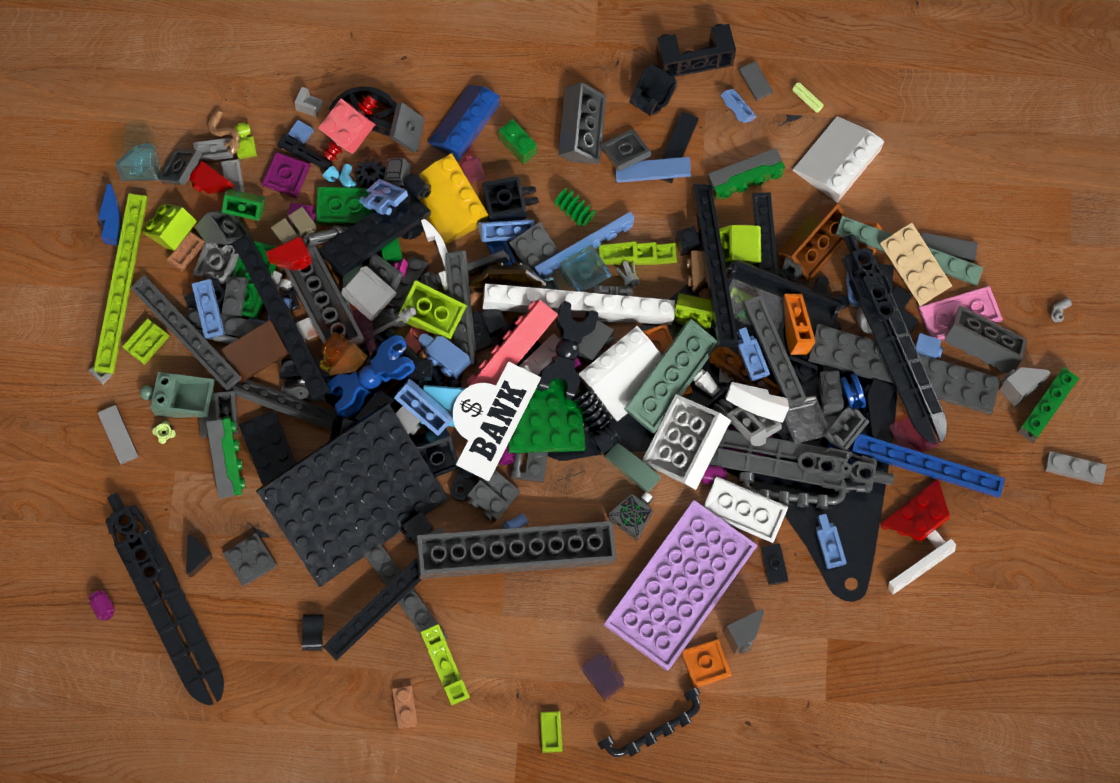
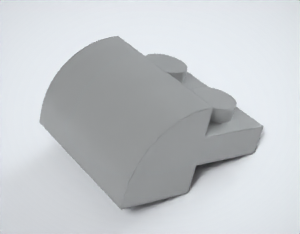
M740 407L727 414V418L731 420L730 423L754 446L764 445L767 437L782 429L780 422L761 417Z

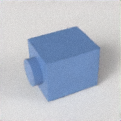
M919 333L915 348L918 354L934 359L940 358L943 347L940 346L942 340Z

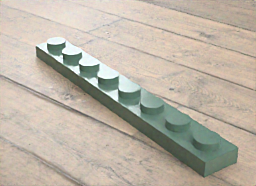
M844 216L841 217L835 235L843 238L849 234H854L857 243L884 253L885 251L879 242L892 235ZM929 248L945 275L974 286L978 285L983 267Z

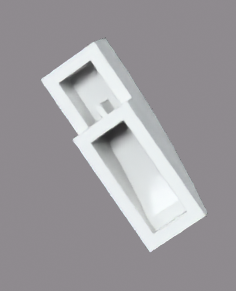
M731 382L725 397L726 400L746 411L782 423L789 409L787 398L770 395L767 389Z

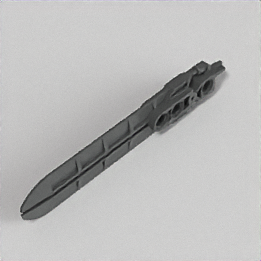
M732 430L725 431L718 445L719 448L716 449L709 465L723 466L724 468L810 483L843 491L856 490V492L870 493L874 482L893 485L894 474L876 471L877 460L875 458H869L864 455L861 457L840 449L823 448L769 437L766 438L764 445L754 446L740 432ZM723 447H724V448L735 449V450H740V451H746V452H748V454H747V453H742V452H737V451L726 450V449H723ZM751 453H757V454H762V455H767V456H773V457H776V459H774V458H769V457H764V456L753 455V454H751ZM851 457H852V458H855V459H858V460H861V461H856V462L853 463L852 465H850L849 463H847L848 460H849ZM780 458L797 461V463L780 460ZM808 460L812 463V466L805 467L802 462ZM828 464L831 470L825 471L821 468V465ZM866 471L870 476L863 478L860 476V472ZM848 478L856 486H846L844 479Z

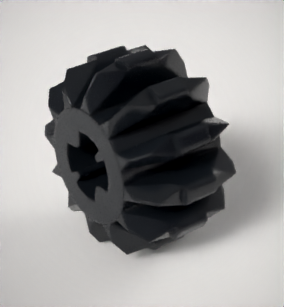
M365 158L364 164L359 162V168L355 169V179L357 182H360L359 185L361 187L366 185V188H370L378 179H384L386 168L382 166L381 161L375 163V159L372 158L371 162H368Z

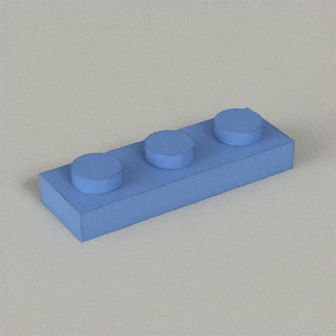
M207 279L193 283L192 288L205 339L208 340L225 335L212 280Z

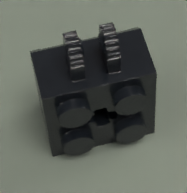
M517 176L482 183V192L489 222L527 218L526 206L539 203L538 197L524 199L523 196L535 193L536 187L521 188L520 180Z

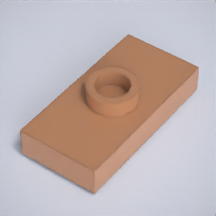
M189 231L176 250L168 257L167 262L183 272L202 249L205 241Z

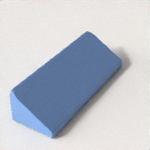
M532 219L478 222V230L482 242L513 240L534 226V220Z

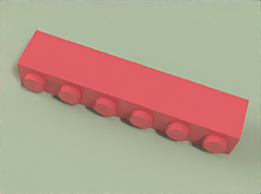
M538 299L537 302L533 300L527 308L529 310L525 316L521 315L515 322L517 326L513 331L508 330L503 336L504 342L500 346L497 344L490 352L492 356L489 360L484 359L479 365V372L476 375L472 374L468 378L466 388L477 383H489L496 386L508 361L517 365L558 314L542 300Z

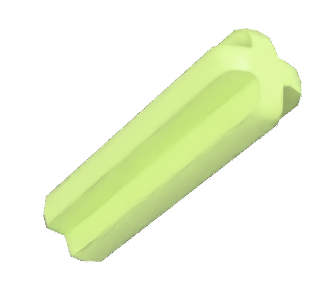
M800 82L793 86V92L815 112H819L823 108V103Z

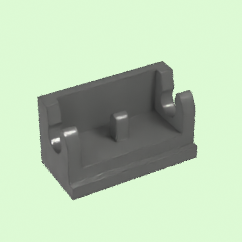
M845 407L823 435L835 449L847 450L869 421L856 408L852 410L850 407Z

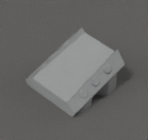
M205 242L193 275L204 279H211L212 281L218 279L219 283L226 285L227 278L232 277L239 254L232 245L220 246L217 243Z
M365 266L360 268L356 276L342 289L341 295L370 321H373L397 292Z

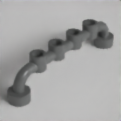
M740 472L738 482L742 483L743 488L769 499L778 500L783 505H789V501H796L798 507H808L809 503H816V508L827 509L828 505H836L842 502L846 493L850 492V490L835 489L838 495L836 497H828L827 495L815 496L807 493L794 494L787 491L772 492L766 489L754 490L750 487V484L754 483L753 473ZM845 481L846 486H851V483Z

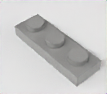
M1050 451L1045 471L1102 485L1107 465Z

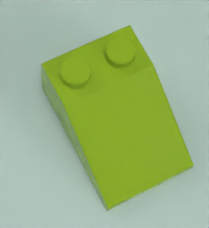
M415 280L399 313L405 308L408 310L413 307L416 310V314L408 319L407 324L451 339L467 305Z

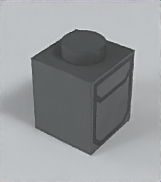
M404 158L387 159L384 180L400 188L405 187L404 180L411 174L412 165Z

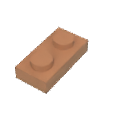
M412 686L393 688L398 729L418 726Z

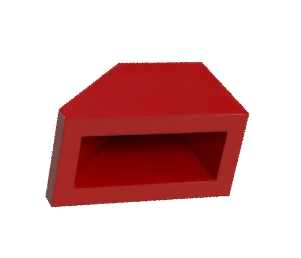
M203 161L200 162L189 178L193 182L192 187L200 193L203 190L207 194H213L235 188L229 180Z
M301 237L266 252L271 264L294 271L305 269L312 263L310 254Z

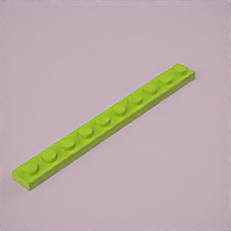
M128 194L94 366L95 372L114 374L148 202V197L144 195Z

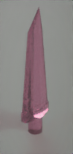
M357 309L353 312V316L372 356L375 348L373 323Z

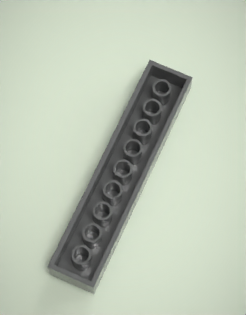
M612 521L417 535L415 540L419 579L613 565L617 560Z

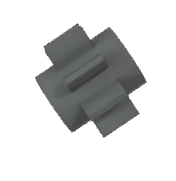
M427 272L421 275V280L418 282L440 291L439 287L442 286L439 274L435 276L434 272Z

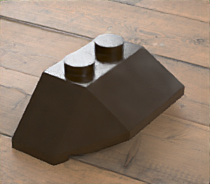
M494 263L493 265H488L469 283L470 293H484L485 284L546 289V283L528 265H523V263H513L512 265Z

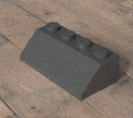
M582 82L565 87L558 156L571 162L599 164L606 95Z
M959 305L944 339L950 346L957 347L968 355H973L984 363L997 367L1004 373H1009L1013 369L1016 370L1023 359L1027 343L1026 338Z

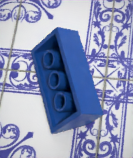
M468 85L428 143L447 155L452 154L455 160L460 162L499 107L500 96L484 86Z

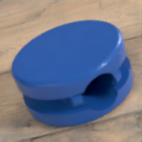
M855 373L850 374L851 384H848L845 376L841 377V389L847 406L852 410L866 407L865 397L857 375Z

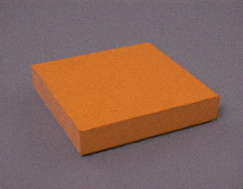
M719 638L686 648L681 653L693 688L732 676Z

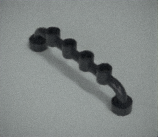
M695 687L683 694L687 701H692L691 709L623 748L615 749L612 746L615 743L612 736L605 738L597 744L601 750L605 749L614 757H622L627 754L631 757L640 752L639 747L646 744L649 747L658 742L656 737L662 734L666 737L675 732L673 728L680 724L681 727H684L691 723L692 720L690 718L695 716L700 709L698 695L701 692L698 687Z

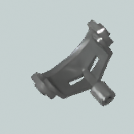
M285 379L282 383L281 392L294 396L299 400L302 399L308 402L320 400L323 403L328 398L324 395L314 401L308 395L309 391L302 379Z

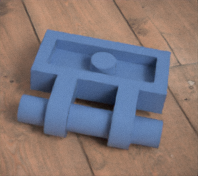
M378 179L367 189L369 196L367 198L362 196L359 202L368 209H375L377 213L390 215L392 209L389 206L397 207L408 194L405 189Z

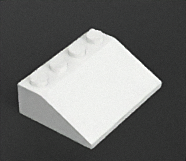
M837 116L795 166L793 171L838 203L881 151L884 140L870 130Z
M636 326L580 372L579 378L586 388L595 391L594 396L599 397V402L603 403V407L618 422L628 414L624 410L625 406L662 355L643 331Z
M676 394L642 461L650 468L696 490L731 420L719 412Z

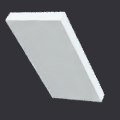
M717 476L704 505L707 510L727 524L772 543L788 509L786 505Z

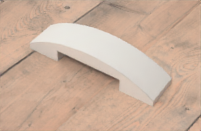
M423 219L421 222L427 241H436L445 271L440 272L439 276L444 291L447 292L449 291L445 253H448L436 229Z

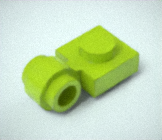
M237 123L238 125L234 126V129L240 136V145L237 151L238 159L257 156L253 136L248 137L251 134L249 123Z

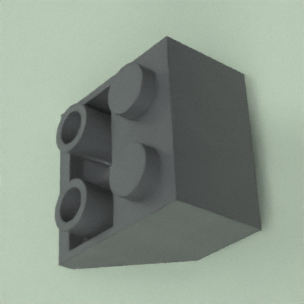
M235 391L212 394L208 417H199L200 438L209 437L206 424L207 419L230 415L231 421L235 420L236 432H233V434L239 435L238 407Z

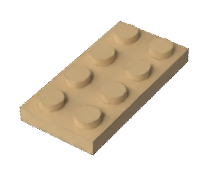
M912 222L879 242L919 306L927 303L952 286Z

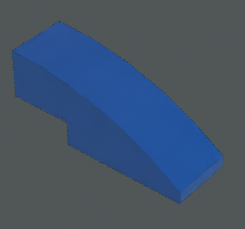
M107 184L98 217L101 225H104L101 238L104 244L118 246L121 234V213L112 185Z

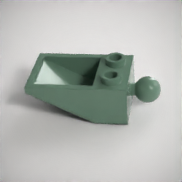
M158 372L155 388L150 385H144L139 393L144 400L152 399L150 409L156 416L171 418L208 417L215 380Z

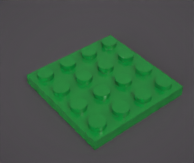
M552 379L548 389L543 392L538 391L537 388L535 389L508 443V453L585 450L583 419L580 414L582 410L581 408H576L579 401L572 402V400L564 398V384L562 381Z

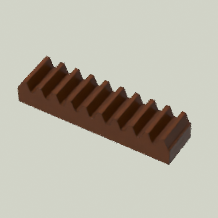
M717 347L710 354V363H714L716 368H721L722 373L726 372L729 378L733 377L734 382L767 389L769 394L774 396L781 392L779 386L767 377L751 382L742 358L728 347Z

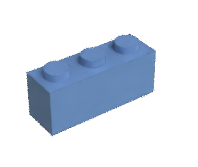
M410 378L394 396L400 404L438 436L451 423L453 415Z

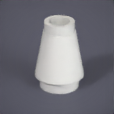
M702 369L693 379L695 386L712 397L720 390L708 371L705 372Z

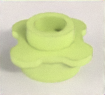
M167 421L162 422L152 431L158 437V441L161 444H165L166 440L174 438L176 432L170 428V424Z

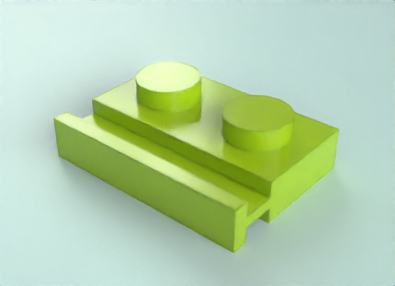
M147 318L122 347L145 365L167 341L169 335Z

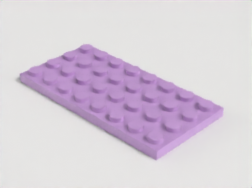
M694 500L609 616L604 626L668 672L758 545Z

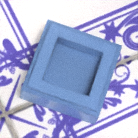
M297 120L288 133V137L295 141H301L304 146L313 134L314 129Z

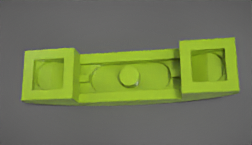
M439 624L420 632L451 706L470 698Z

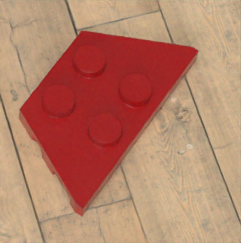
M935 480L883 521L881 528L883 530L891 529L897 531L899 535L910 536L912 539L922 541L950 519L939 481Z

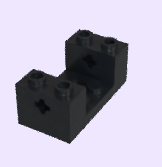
M717 24L711 27L709 47L694 52L689 50L680 54L676 35L664 34L657 38L655 55L658 66L673 77H679L733 66L736 47L730 25Z

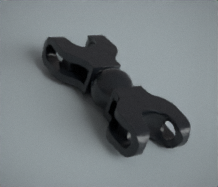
M563 301L559 306L558 316L555 318L556 326L560 330L559 340H561L556 346L555 352L557 356L554 357L551 365L546 366L540 371L539 377L541 379L536 388L538 391L543 392L548 389L552 379H559L564 384V398L571 401L574 399L580 383L579 375L575 371L576 361H574L579 355L578 345L582 342L584 336L595 330L598 312L595 310L588 311L583 322H576L571 317V303Z

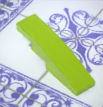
M626 242L599 245L600 264L623 265L624 261L628 265H632L633 261L634 265L678 263L676 243L657 245L656 242L642 244Z

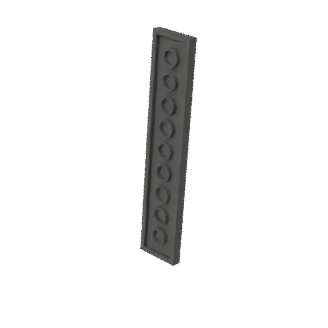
M820 324L816 326L814 334L815 344L810 350L808 361L845 370L844 372L855 373L858 376L871 380L877 379L895 386L876 341ZM919 354L938 400L989 415L993 413L1000 378Z

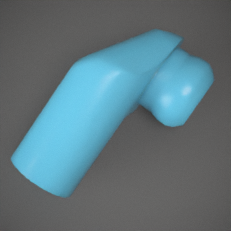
M349 164L343 165L339 181L344 188H356L357 183L350 176L352 166Z

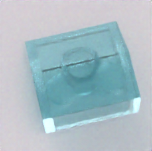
M148 143L135 145L116 162V168L121 181H159L160 159L155 145Z
M592 244L559 263L560 273L568 285L576 292H585L612 276Z

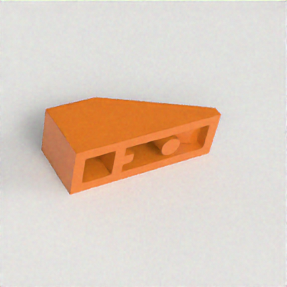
M784 294L785 333L790 355L808 354L815 344V338L803 295Z

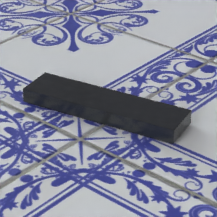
M681 112L662 159L681 158L684 156L699 121L698 117ZM667 178V179H660V180H663V181H665V182H668V183H671V184H672L674 178Z

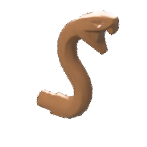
M216 110L208 122L209 132L218 137L231 135L232 139L224 146L230 147L229 153L234 154L239 149V134L231 127L216 129L220 121L219 119L223 115L222 112Z

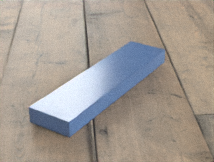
M690 157L640 161L619 172L616 169L617 183L691 176Z

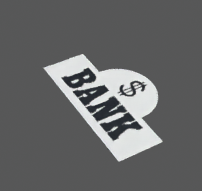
M508 361L496 386L489 383H477L466 388L458 396L453 407V421L457 431L468 442L456 464L457 466L487 481L490 480L541 377Z

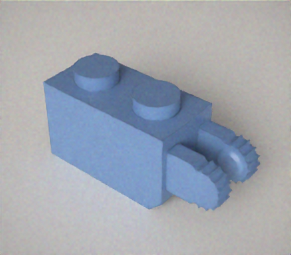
M428 334L420 335L419 342L426 352L427 360H432L433 366L438 365L442 368L441 371L447 377L452 376L457 379L470 365L469 356L444 336H437L436 339H433Z

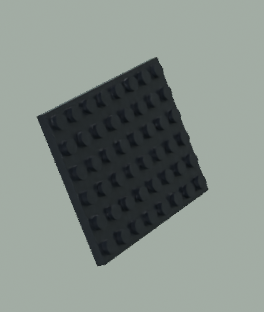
M385 403L256 490L318 587H321L362 559L365 553L378 544H384L403 531L402 525L422 512L426 515L448 500L389 403Z

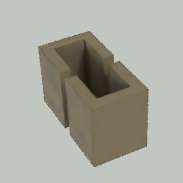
M303 207L288 216L291 220L290 224L284 218L271 227L272 234L280 245L298 237H301L303 240L304 235L314 234L317 231L315 223Z

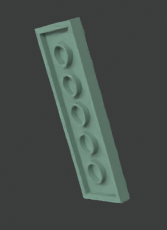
M688 319L624 410L651 433H655L675 395L682 396L708 360L710 354L718 346L717 340L695 321Z

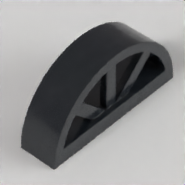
M363 86L343 92L329 107L331 112L338 101L343 99L348 103L351 102L353 107L359 110L357 99H363L362 96L367 97L369 95L389 108L372 116L365 113L364 116L376 124L371 131L389 137L392 123L381 119L395 114L397 104L382 90Z

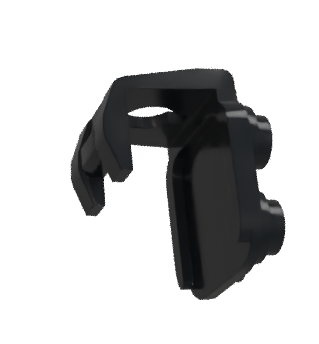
M656 65L647 66L636 85L629 103L649 116L658 114L663 107L669 104L677 88L675 77Z

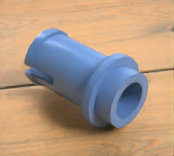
M521 513L510 521L505 520L502 526L503 529L521 528L527 525L528 521L525 515Z

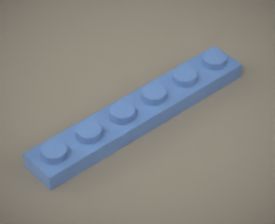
M631 212L625 214L537 265L535 273L540 278L549 277L553 274L554 270L566 267L573 259L582 258L585 252L590 249H597L602 242L606 240L611 241L621 231L626 232L633 227L635 217Z

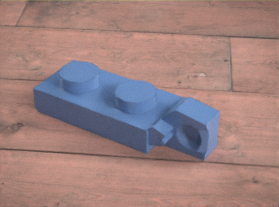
M746 327L739 329L737 332L739 337L737 347L750 381L769 376L770 373L757 339L754 336L749 337Z
M826 514L819 515L817 517L819 526L816 527V534L826 568L831 569L846 565L836 526L833 523L829 524Z

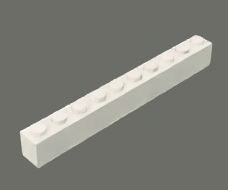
M485 284L482 308L528 313L529 310L527 308L533 300L537 302L540 299L557 313L560 304L563 301H567L572 305L571 317L585 318L588 311L595 310L598 312V319L659 325L667 323V325L671 326L674 320L675 300Z

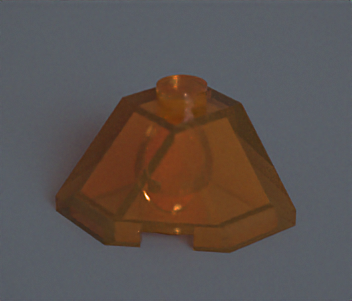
M334 332L322 347L324 358L320 361L319 367L330 375L355 372L362 366L368 356L353 342Z

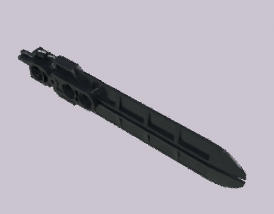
M849 234L844 237V241L850 254L845 255L841 261L844 264L845 270L848 271L849 284L854 297L861 305L913 427L928 442L937 444L934 432L939 442H942L947 431L946 417L891 293L892 288L885 272L880 270L877 265V259L873 255V250L868 249V247L860 249L854 234Z
M118 493L111 494L107 499L114 513L105 521L109 534H112L114 546L184 687L197 701L205 705H213L202 682V679L205 678L216 701L219 702L224 690V678L221 668L152 529L144 520L145 516L136 505L124 507ZM129 517L128 524L121 525V519ZM136 519L138 521H141L142 524L145 526V529L142 533H138L139 525ZM117 530L122 536L126 537V540L118 542L115 534ZM146 551V557L139 560L137 558L138 553ZM149 568H154V575L147 577L146 571ZM156 582L158 583V585H159V587H160V589H161V591H162V593H163V595H164V596H162V597H160V595H159V593H158V591H157V589H156V587H155V585H154V583H156ZM164 600L167 601L177 622L173 623L163 603ZM177 626L180 627L190 648L186 649L176 629ZM189 653H193L202 675H199Z

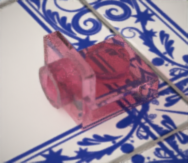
M474 155L463 157L464 161L460 162V166H462L463 173L469 183L485 180L480 158L474 157Z

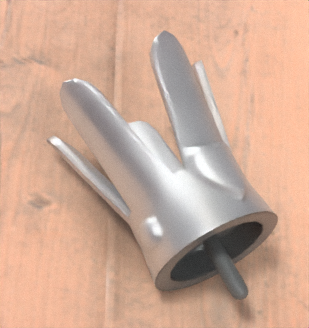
M624 261L623 265L627 276L619 268H616V270L623 278L626 287L636 288L640 280L636 275L634 261L632 262L633 269H630L628 263Z

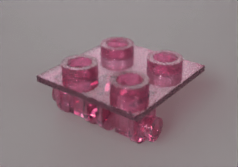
M909 417L889 425L898 446L921 453L940 446L938 440L937 444H932L925 440L915 430Z

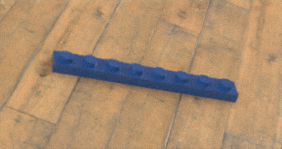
M859 434L854 440L851 450L852 453L860 456L864 455L869 458H875L877 461L996 498L1001 496L1005 478L863 434Z

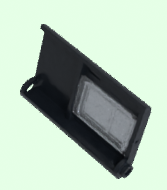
M737 259L735 262L731 261L727 270L730 273L728 284L737 332L739 329L746 327L749 337L754 336L759 347L762 348L743 306L744 301L762 295L789 359L817 370L818 364L808 361L810 352L803 355H790L785 333L784 294L803 295L813 334H815L818 324L832 328L843 301ZM712 320L710 328L715 330L714 320Z

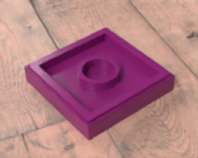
M276 152L264 177L262 186L297 199L311 164Z

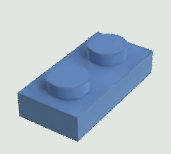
M735 89L726 90L721 94L725 105L733 110L736 118L742 123L751 122L757 117Z

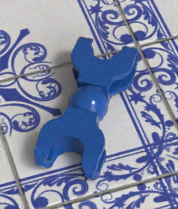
M395 335L384 341L378 348L376 356L370 360L371 364L364 366L359 371V374L357 372L350 375L338 374L328 382L331 390L330 394L334 396L342 395V398L335 404V411L339 417L347 418L359 411L364 403V399L371 393L370 389L378 387L382 380L385 382L390 379L402 380L414 371L415 365L410 358H399L406 349V342L403 337Z

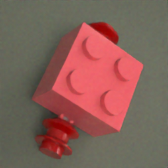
M362 96L364 101L362 103L357 102L359 110L345 100L340 99L320 125L319 129L334 141L327 142L329 145L327 149L323 148L325 151L323 155L329 160H338L336 155L343 153L342 148L354 154L376 125L364 116L365 113L373 114L371 109L373 107L377 108L375 105L377 101L371 96Z

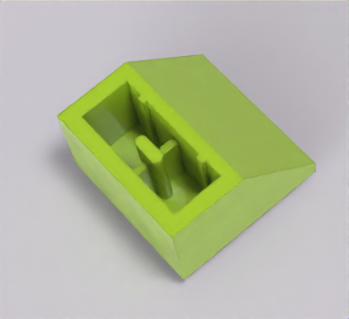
M164 203L159 206L155 216L146 223L142 232L163 247L176 250L197 221L183 207Z
M730 225L719 229L726 269L729 268L731 261L735 262L736 259L750 265L761 262L760 226Z
M679 293L673 321L685 325L688 319H692L703 329L710 328L713 319L710 300Z

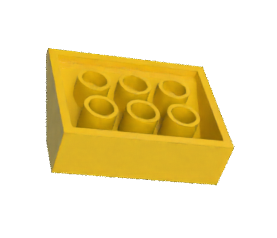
M452 154L436 161L419 174L420 177L431 185V194L426 199L420 200L431 210V216L425 220L436 229L445 245L477 229L478 222H488L487 211Z

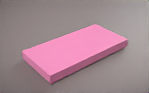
M990 286L918 308L928 336L941 340L945 339L947 329L959 305L994 323H999L1003 320Z

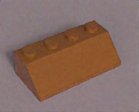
M823 199L777 253L783 261L788 257L802 267V278L809 282L843 244L844 238L835 235L841 217H847L839 203Z

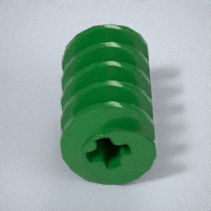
M565 188L556 198L554 205L560 207V211H566L565 215L571 216L572 221H577L576 224L578 226H585L591 221L597 210L594 209L590 212V204L584 207L585 200L578 202L580 196L572 197L574 190L567 192L568 188Z

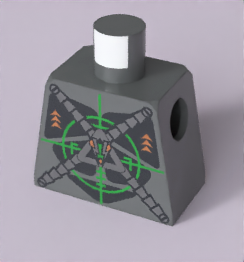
M644 492L639 499L631 494L609 513L608 520L638 541L653 514L652 508L648 505L654 498L647 492Z

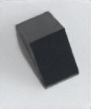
M188 535L186 574L188 577H193L213 557L192 535Z

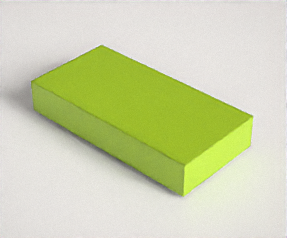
M560 711L540 712L542 753L562 752Z

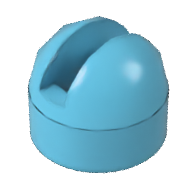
M331 166L322 176L329 182H335V178L338 179L339 172L334 166Z

